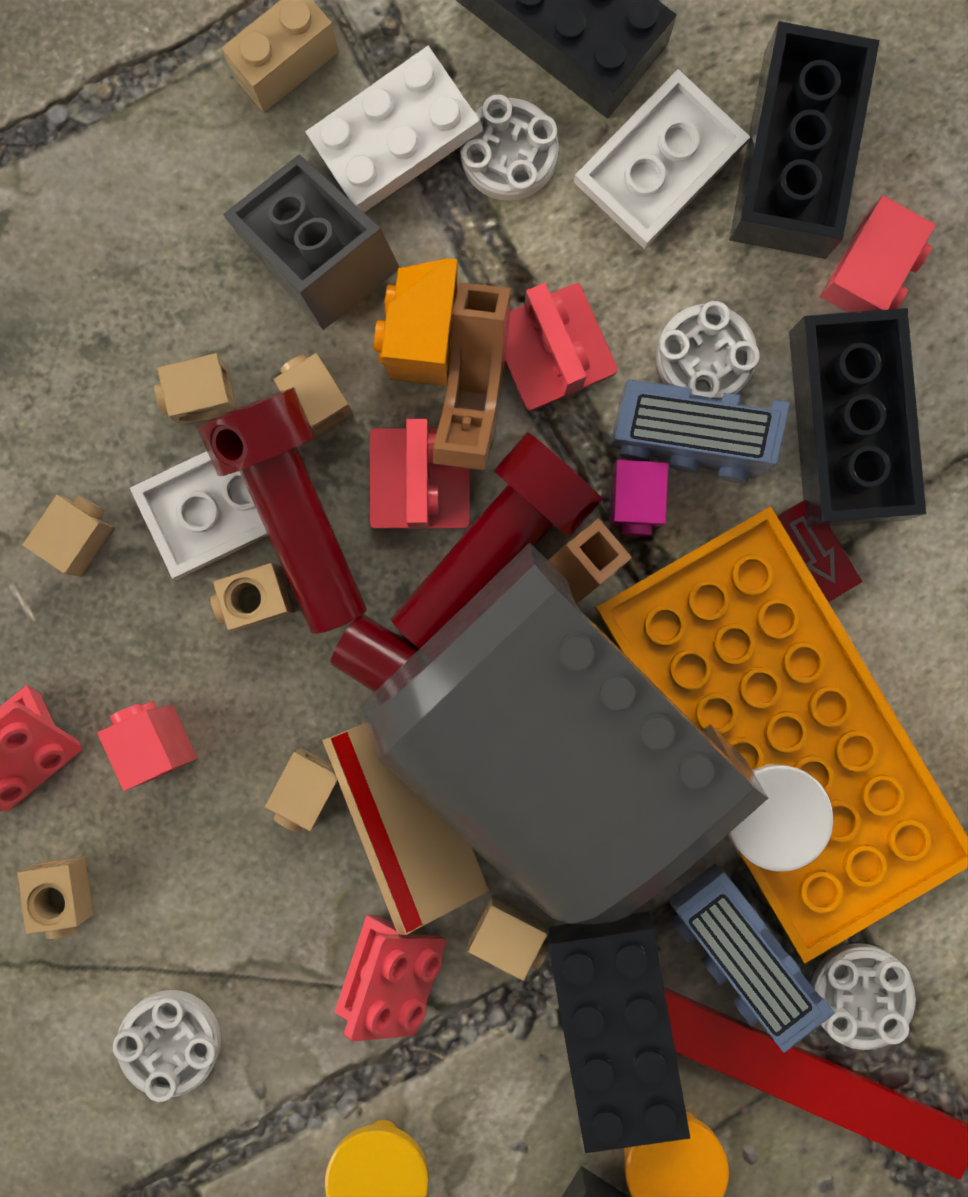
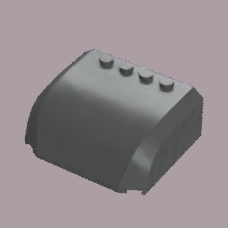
M531 543L518 553L361 705V711L379 760L526 898L552 919L570 924L607 925L627 917L685 873L769 799L746 759L711 724L701 731L575 605L567 579Z

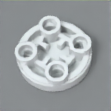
M499 94L492 95L485 100L483 106L475 111L484 131L460 146L462 167L472 185L483 194L504 201L521 200L532 196L542 189L554 173L559 150L557 125L550 116L528 101L507 98Z
M710 301L706 304L691 306L679 312L664 328L656 348V365L664 384L691 388L694 395L722 400L723 393L737 394L750 380L760 358L756 340L749 325L741 316L719 301Z
M770 763L752 770L769 799L729 833L732 843L744 857L764 869L791 871L811 863L825 849L833 829V810L826 791L811 775L791 766Z
M864 943L841 946L824 957L817 966L811 980V986L826 1000L835 1012L834 1015L821 1024L824 1030L837 1042L859 1050H872L888 1044H899L904 1041L909 1033V1023L913 1017L916 1002L914 985L906 966L887 951Z
M165 990L145 997L130 1010L122 1021L118 1034L114 1039L113 1053L118 1059L124 1075L136 1088L145 1092L151 1100L164 1102L171 1097L181 1096L194 1090L208 1077L219 1057L221 1032L214 1013L201 999L184 991Z

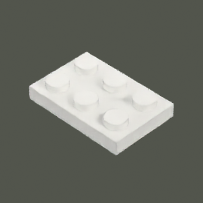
M426 46L305 132L348 199L365 213L484 130L475 112L430 47Z
M677 69L575 174L574 183L642 248L646 249L743 149L750 136Z
M207 451L130 487L172 579L178 580L268 537L240 471L225 476H218Z

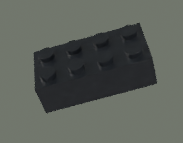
M456 0L607 119L666 48L677 16L676 13L659 0Z
M778 21L764 52L749 131L750 138L747 142L729 241L826 259L843 240L880 40Z
M908 308L804 316L789 331L807 528L906 521L925 515L926 504Z
M650 912L633 913L607 925L569 923L550 926L548 948L585 1154L690 1139Z

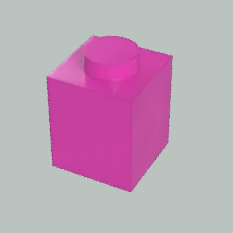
M616 461L612 467L609 526L622 527L621 535L648 537L652 536V529H659L666 524L667 462Z

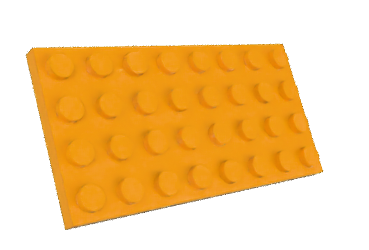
M771 506L595 607L617 647L701 731L711 724L746 759L752 770L770 763L791 766L811 775L826 791L833 810V829L825 849L811 863L791 871H772L752 863L735 847L793 949L804 964L968 868V836Z

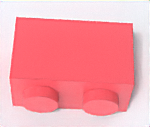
M882 195L865 215L819 297L848 313L898 309L908 292V288L902 286L910 271L916 273L932 250L933 246L928 244L927 240L936 224Z
M154 701L140 705V703L132 705L111 715L110 719L113 725L97 732L123 791L152 781L198 759L174 705L156 707Z

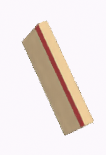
M366 722L322 740L398 935H407L489 891L472 846L379 760Z

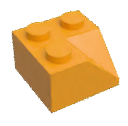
M445 258L398 268L396 285H387L385 296L386 321L377 320L374 351L379 352V364H384L389 380L447 386L451 354V314L459 288L457 259Z

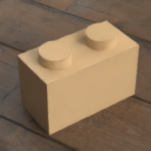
M313 0L278 1L221 47L233 77L263 113L339 53L332 22Z

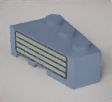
M628 379L622 389L610 447L620 449V456L629 460L649 462L650 456L670 460L669 467L678 471L698 473L699 467L719 471L718 478L721 480L746 484L749 478L755 479L777 465L790 402L773 400L772 409L770 410L740 405L741 396L737 394L723 393L722 400L694 395L692 394V389L687 387Z
M715 863L668 899L677 912L670 918L672 924L688 944L697 938L708 953L701 959L707 970L719 985L729 980L739 994L732 1000L734 1005L751 1027L760 1021L783 1053L835 1014L826 1000L801 973L800 967L784 951L768 930L767 925L734 883Z

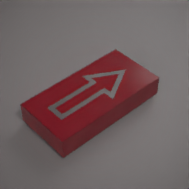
M805 500L777 516L828 602L863 582L830 526L807 528Z

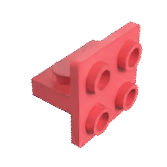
M544 282L526 290L525 304L510 311L505 363L527 411H534L610 378L617 373V365L579 283H574L550 294Z
M406 419V428H373L370 431L369 523L374 529H466L470 525V468L433 464V446L438 428H429L427 419Z
M28 685L24 686L0 706V810L4 812L11 810L82 750L79 740L55 726L41 694Z
M366 915L334 1013L348 1021L344 1036L353 1042L414 1036L426 1015V1003L434 979L442 966V954L446 945V939L438 935H415L412 932L407 935H398L393 922L380 915Z

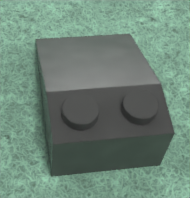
M300 154L223 214L227 222L287 293L322 330L326 329L400 268L381 228Z

